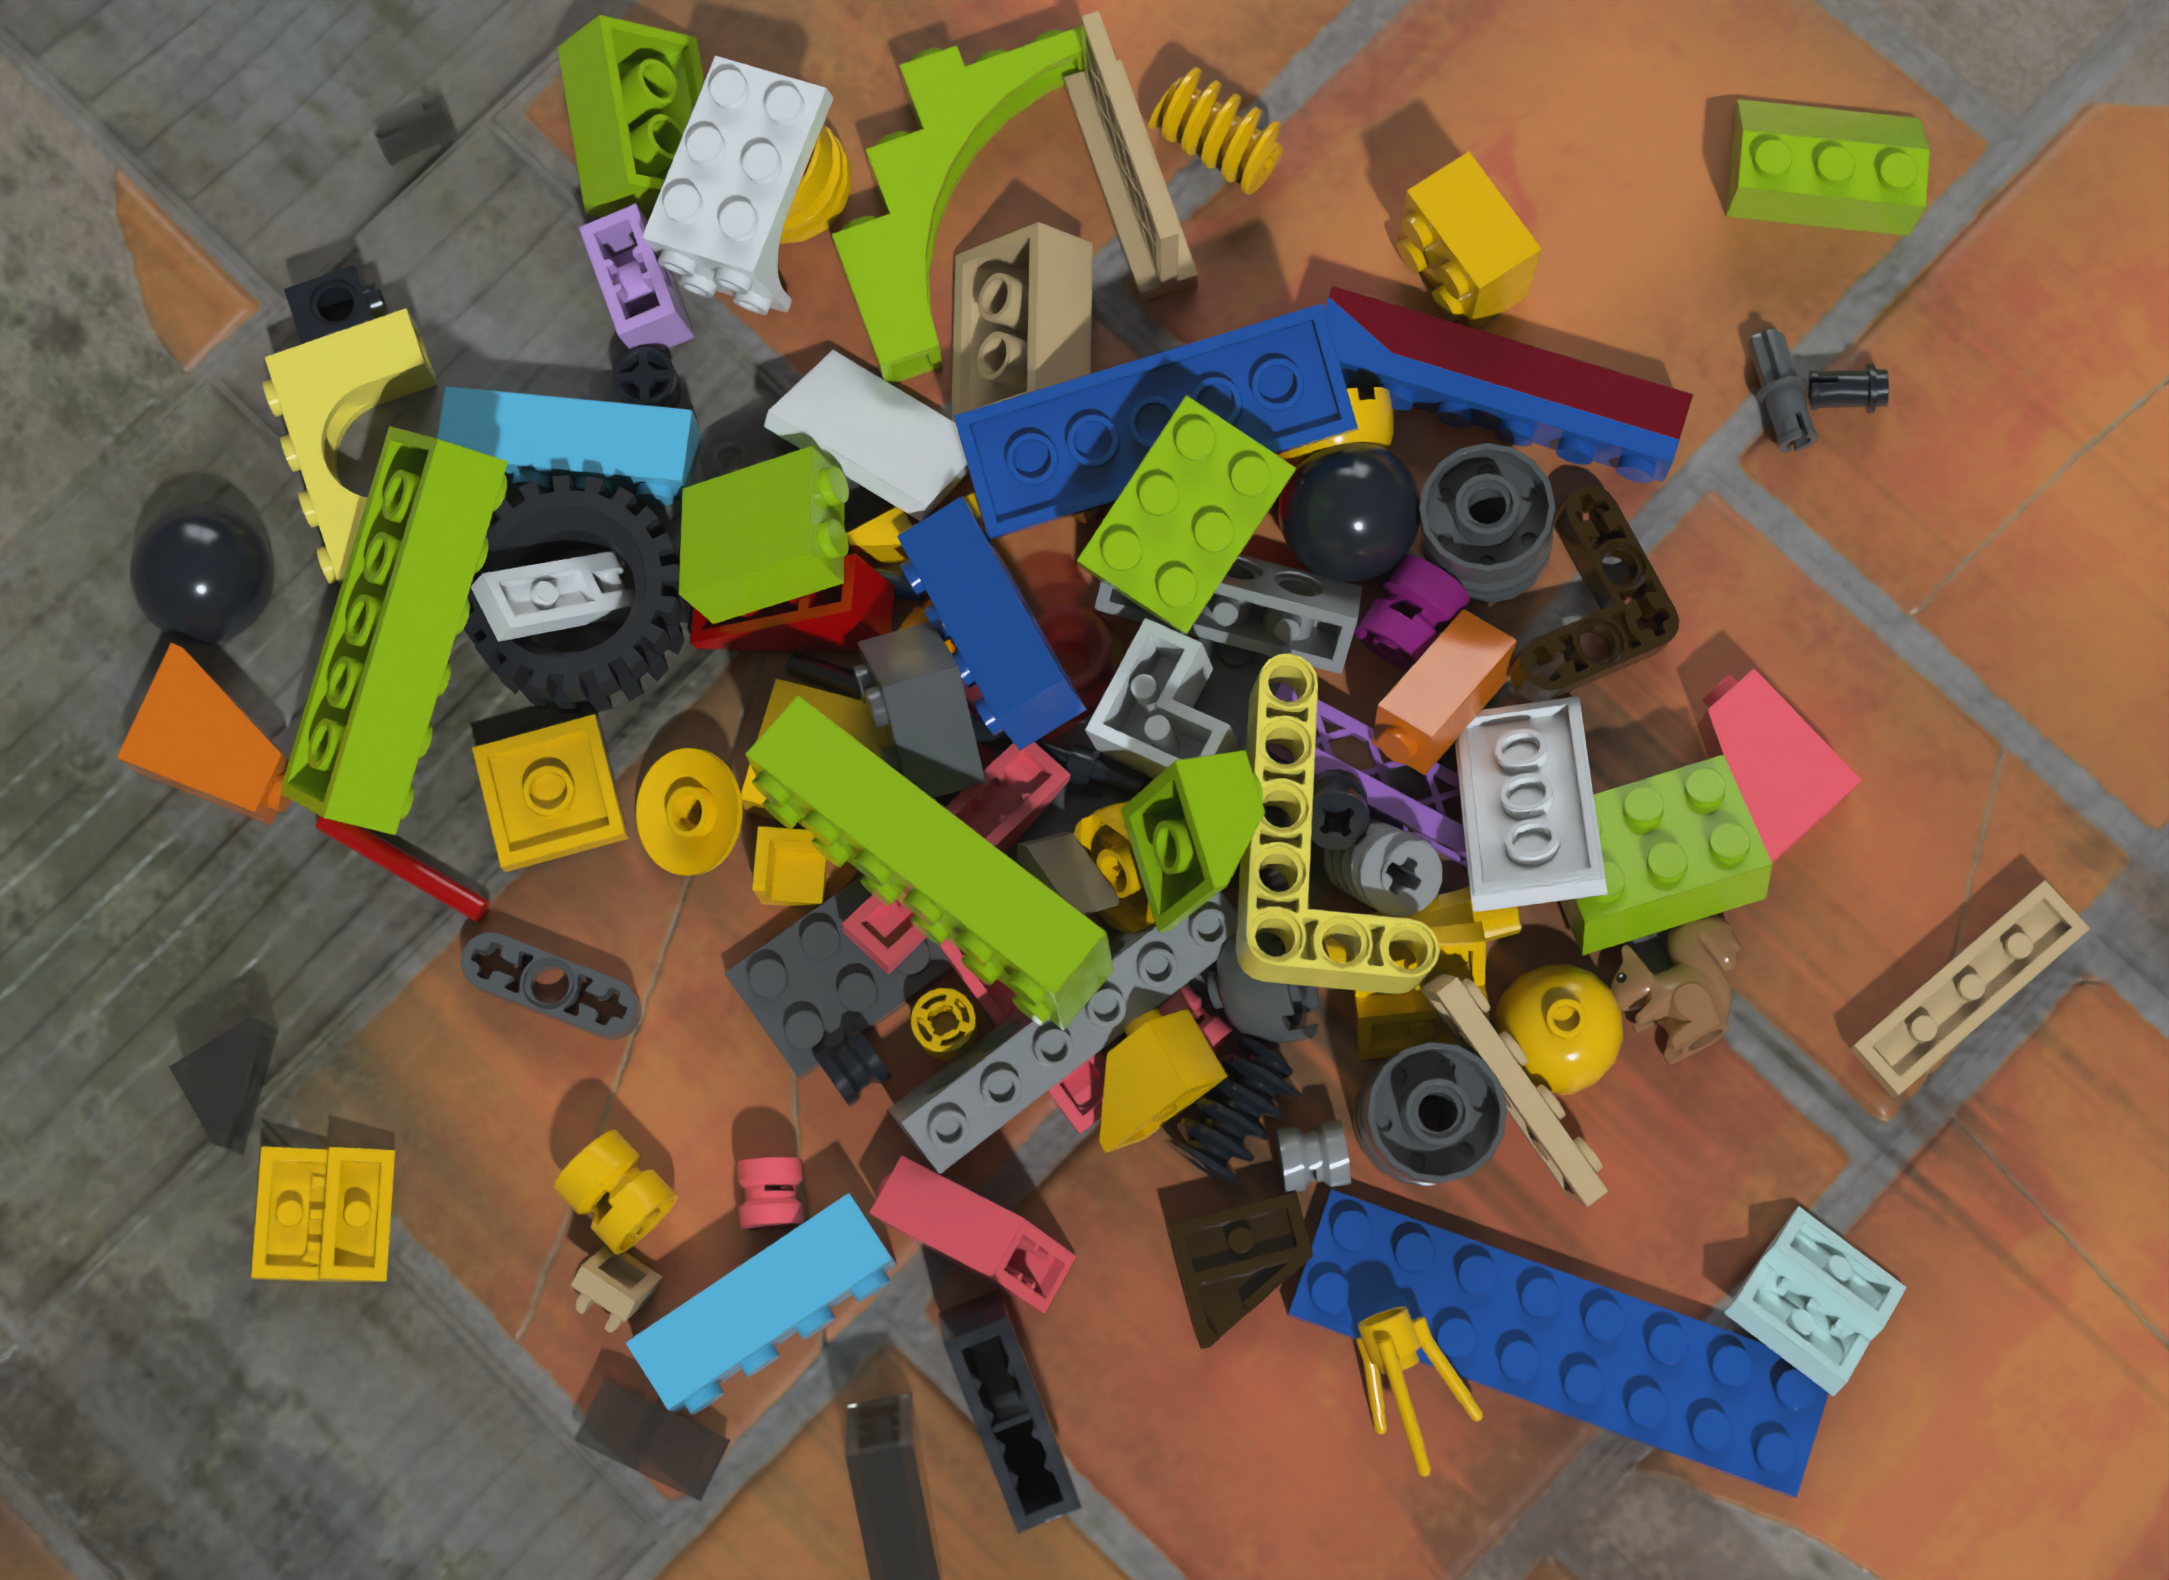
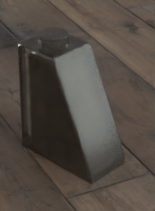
M908 1393L847 1405L845 1457L870 1580H942V1563L913 1394Z

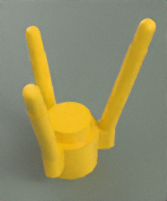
M1396 1307L1379 1312L1360 1321L1357 1325L1361 1336L1356 1338V1342L1364 1362L1375 1432L1381 1435L1387 1431L1381 1370L1383 1375H1388L1417 1471L1422 1477H1427L1431 1473V1467L1402 1373L1403 1370L1416 1365L1420 1361L1416 1351L1420 1347L1422 1348L1455 1398L1461 1403L1473 1421H1480L1483 1418V1413L1434 1341L1426 1318L1419 1317L1411 1320L1407 1307Z

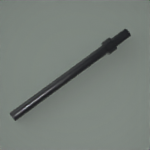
M796 650L792 652L786 667L788 675L861 700L853 670ZM969 712L976 742L1001 751H1005L1013 743L1004 730L994 736L981 716ZM1044 738L1035 741L1039 747L1071 774L1069 782L1086 788H1090L1094 783L1133 798L1146 786L1148 775L1103 760L1102 752L1080 744H1076L1072 749Z

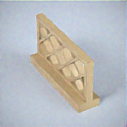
M1096 11L1081 16L1084 71L1064 77V88L1139 301L1142 302L1198 284V273L1122 60H1116L1100 12Z

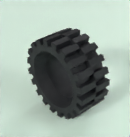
M570 475L552 477L554 492L543 494L536 481L519 487L526 501L512 508L504 497L500 507L493 511L498 522L492 528L488 527L486 534L488 554L482 568L474 574L471 586L482 573L545 563L556 555L571 550L594 549L603 552H613L633 572L635 594L628 618L622 627L607 641L583 651L561 652L551 650L534 642L528 636L498 642L470 587L467 597L470 603V612L464 631L475 644V649L502 683L515 694L519 690L522 691L530 703L546 709L549 700L556 703L562 713L579 714L580 701H589L596 712L613 709L609 695L622 690L629 702L642 695L644 692L637 681L648 672L658 682L669 670L662 658L666 650L678 655L685 639L679 629V623H690L691 606L679 595L680 558L658 517L648 506L642 510L635 495L619 486L613 496L604 480L587 476L584 490H577Z

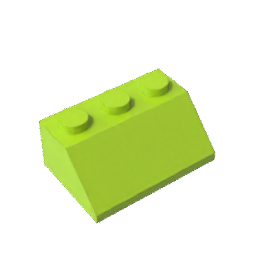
M598 15L557 47L585 214L605 217L636 204L647 220H649L705 82L697 37Z
M1737 99L1734 111L1726 217L1910 236L1926 208L1930 148L1921 119Z

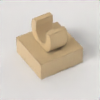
M605 1245L580 1266L571 1284V1287L581 1293L576 1301V1311L583 1314L594 1303L610 1312V1318L606 1322L604 1329L611 1333L653 1297L663 1276L628 1253L623 1252L616 1255Z

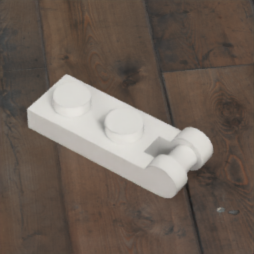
M613 552L482 573L471 586L498 642L608 621L611 625L625 622L632 609L635 594L634 590L625 588L620 578L623 568Z

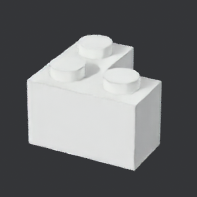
M1144 619L1085 729L1096 750L1102 752V756L1155 779L1176 760L1241 750L1229 724L1193 709L1213 670L1201 642L1152 620Z

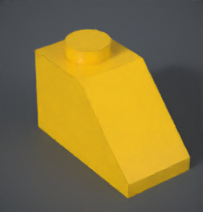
M1156 1009L1137 1017L1124 1028L1128 1037L1107 1053L1099 1143L1105 1153L1147 1139L1228 1077L1189 1009L1161 1016L1159 1010Z

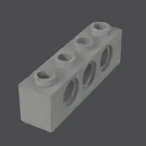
M1240 554L1188 634L1273 657L1279 654L1291 653L1301 656L1312 667L1342 674L1358 621L1362 586L1328 579L1310 572ZM1101 581L1094 610L1140 622L1147 618L1176 631Z

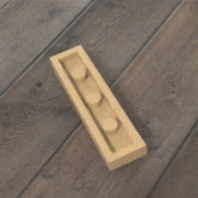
M2044 880L1850 1047L1849 1050L1892 1098L1897 1097L2090 928L2050 884Z
M1443 973L1438 974L1422 986L1420 990L1459 1045L1483 1059L1498 1078L1507 1105V1113L1567 1198L1588 1207L1607 1193L1608 1190L1596 1174L1603 1169L1600 1160L1583 1139L1577 1137L1575 1140H1572L1559 1122L1565 1116L1562 1106L1543 1084L1535 1088L1525 1074L1522 1067L1528 1063L1527 1057L1507 1032L1503 1031L1498 1035L1484 1015L1491 1009L1490 1005L1478 987L1468 978L1460 981L1458 977Z

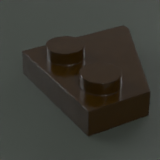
M1297 1192L1168 1225L1200 1349L1211 1347L1229 1329L1313 1257Z

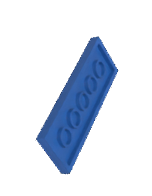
M1322 303L955 415V423L988 538L992 540L1115 503L1186 395L1276 455L1359 430Z

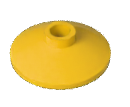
M696 748L673 750L657 760L644 777L636 803L637 829L646 852L664 870L682 876L701 875L713 870L730 854L741 829L743 810L739 786L729 767L713 753ZM700 808H702L701 818H700Z

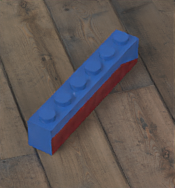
M1332 286L1324 310L1347 388H1358L1360 391L1375 395L1374 387H1383L1390 392L1393 409L1410 410L1412 407L1435 413L1438 420L1452 427L1470 428L1472 425L1495 431L1496 436L1500 440L1515 446L1526 447L1534 443L1556 450V454L1560 458L1571 463L1588 465L1594 461L1616 468L1618 475L1630 481L1638 483H1649L1652 480L1664 482L1674 460L1693 394Z

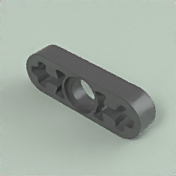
M495 932L477 935L467 943L461 956L463 974L471 984L484 993L606 1040L624 1038L631 1034L639 1024L642 1013L640 1000L636 993L619 979ZM497 947L502 948L500 956L510 965L523 970L518 993L511 991L518 983L513 976L500 971H493L489 979H484L485 970L478 965V960L482 954L492 956L496 952ZM525 958H532L533 960L524 969ZM559 969L566 973L569 980V988L566 995L556 1003L546 1004L540 1002L534 992L536 979L546 970ZM583 981H592L585 991L590 996L599 1000L609 1001L614 993L620 994L618 1002L626 1009L623 1018L611 1017L607 1026L601 1025L602 1015L594 1008L582 1003L579 1004V1014L577 1016L571 1015L570 1012L578 1005L582 997Z

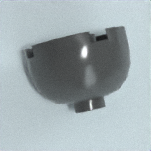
M1236 930L1225 943L1219 959H1217V969L1208 972V992L1214 1008H1224L1230 1023L1244 1036L1267 1044L1292 1043L1312 1039L1317 1033L1318 1024L1306 1026L1307 1010L1319 1008L1318 988L1315 986L1263 982L1251 978L1243 972L1237 962ZM1269 932L1255 935L1258 947L1266 955L1278 957L1286 954L1285 945L1277 935Z

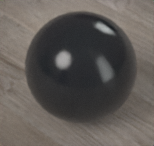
M1365 442L1345 443L1318 450L1304 457L1294 466L1296 470L1280 495L1279 523L1290 551L1306 568L1315 574L1336 581H1365L1387 572L1407 554L1413 545L1420 526L1419 507L1421 501L1413 476L1397 456L1377 444Z
M189 504L162 514L139 537L130 563V582L133 595L143 614L165 634L185 642L209 644L228 640L241 634L261 616L269 603L274 587L275 570L273 557L262 534L250 521L239 513L218 505Z

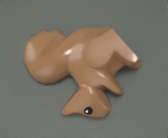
M1716 915L1670 928L1666 938V949L1673 967L1665 971L1653 973L1630 946L1623 945L1621 948L1620 967L1611 982L1610 989L1621 1011L1642 1008L1634 1018L1636 1022L1633 1025V1030L1636 1033L1656 1025L1664 1027L1669 1036L1667 1047L1664 1051V1059L1668 1065L1677 1063L1715 1044L1730 1028L1727 1019L1731 1009L1732 993L1725 972L1735 969L1738 965L1736 953L1741 948L1735 936L1734 928L1725 919Z

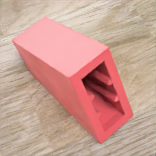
M1755 668L1739 682L1731 674L1728 675L1702 700L1709 708L1697 726L1708 757L1710 759L1724 754L1772 864L1842 802L1862 781Z
M902 1155L893 1171L882 1180L877 1191V1200L869 1214L901 1235L1044 1314L1076 1258L1073 1253L1025 1218Z

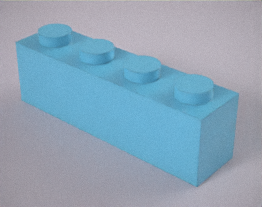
M445 386L437 439L508 461L504 475L507 478V483H512V486L517 490H520L519 487L536 481L541 492L545 494L550 491V487H554L552 477L570 475L577 490H584L588 476L604 480L610 493H616L620 486L634 494L636 499L642 503L667 506L673 503V499L682 500L683 488L693 485L701 430L693 411L688 409Z
M848 1193L634 1336L626 1344L669 1411L678 1413L686 1407L689 1413L694 1415L722 1397L725 1392L720 1384L740 1370H743L746 1377H750L780 1357V1353L776 1346L798 1332L802 1340H805L828 1326L836 1319L831 1311L832 1308L852 1295L859 1303L880 1291L891 1282L886 1272L895 1267L897 1263L856 1200Z

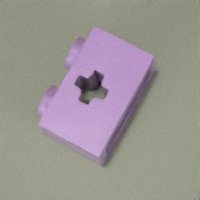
M633 204L581 226L579 230L620 339L630 350L645 346L663 351L692 339L695 335L671 271L658 264L660 256L642 239L648 220L639 207Z

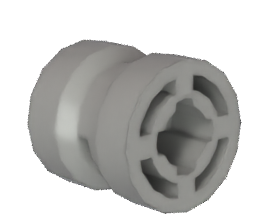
M1341 1120L1321 1122L1316 1130H1310L1309 1133L1305 1134L1296 1126L1277 1128L1275 1130L1279 1166L1285 1194L1305 1191L1311 1181L1315 1180L1317 1183L1324 1182L1329 1187L1351 1184L1348 1150Z

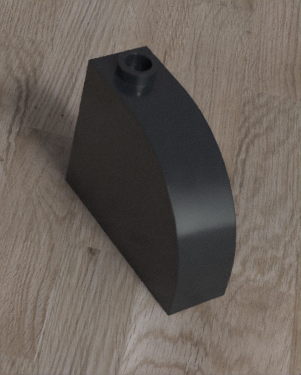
M1000 1289L939 1312L938 1317L943 1344L1018 1534L1082 1508L1069 1468Z

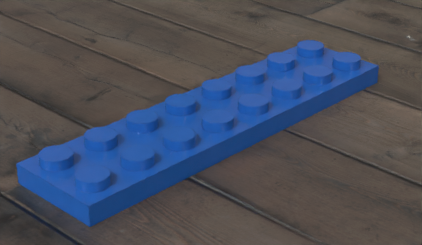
M1331 1189L1311 1246L1313 1257L1305 1263L1287 1316L1356 1340V1338L1361 1336L1357 1325L1360 1321L1388 1309L1407 1307L1411 1320L1419 1317L1426 1318L1434 1341L1458 1376L1464 1380L1785 1496L1797 1497L1829 1393L1764 1343ZM1420 1347L1416 1351L1420 1360L1418 1363L1436 1369Z

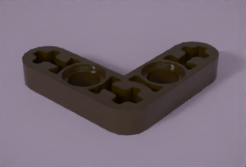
M1589 484L1574 489L1559 506L1556 512L1555 523L1562 540L1601 610L1532 639L1516 654L1510 664L1509 675L1515 689L1529 700L1538 702L1551 700L1654 656L1675 637L1679 630V617L1676 608L1616 500L1608 491L1599 486ZM1580 509L1584 514L1594 512L1598 517V521L1595 524L1591 520L1581 522L1576 513ZM1607 537L1611 539L1605 542L1603 545H1601L1597 550H1594L1592 547V544L1596 540H1598L1600 544ZM1615 557L1624 561L1630 569L1631 582L1618 584L1610 580L1604 573L1602 567L1603 559ZM1636 591L1641 593L1642 597L1637 602L1633 598L1627 605L1623 603ZM1639 618L1643 621L1653 619L1658 628L1654 632L1651 629L1640 630L1636 621ZM1585 633H1593L1602 637L1609 648L1608 660L1596 661L1589 658L1581 648L1580 636ZM1563 653L1566 663L1561 664L1549 677L1545 673L1535 675L1531 671L1530 666L1535 661L1539 665H1545L1557 660Z

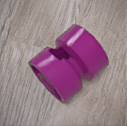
M1405 555L1395 565L1383 584L1382 589L1386 598L1372 600L1356 624L1354 633L1379 658L1394 667L1408 672L1439 637L1438 632L1444 631L1459 613L1467 607L1470 602V596L1467 590L1446 571L1420 557Z

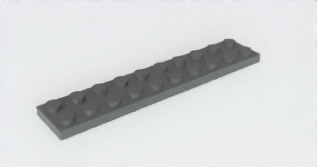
M1199 637L1196 640L1203 644L1213 670L1193 709L1229 724L1239 744L1240 751H1243L1247 746L1248 708L1251 690L1262 667L1273 656ZM1272 683L1269 685V689L1273 695L1279 683ZM1094 712L1053 740V742L1072 749L1076 744H1080L1096 750L1085 731ZM1102 756L1103 760L1126 767L1118 762H1115L1107 757ZM1148 777L1146 786L1154 779ZM1068 781L1005 855L1018 864L1017 844L1061 832L1074 834L1076 825L1083 818L1092 815L1096 810L1104 806L1122 801H1130L1133 797L1094 783L1090 788H1086ZM862 875L724 973L800 1080L820 1066L813 1056L814 1052L822 1047L833 1048L843 1041L844 1031L854 1024L863 1035L954 971V968L938 945L926 938L888 975L842 932V923L872 896L860 881L865 875Z

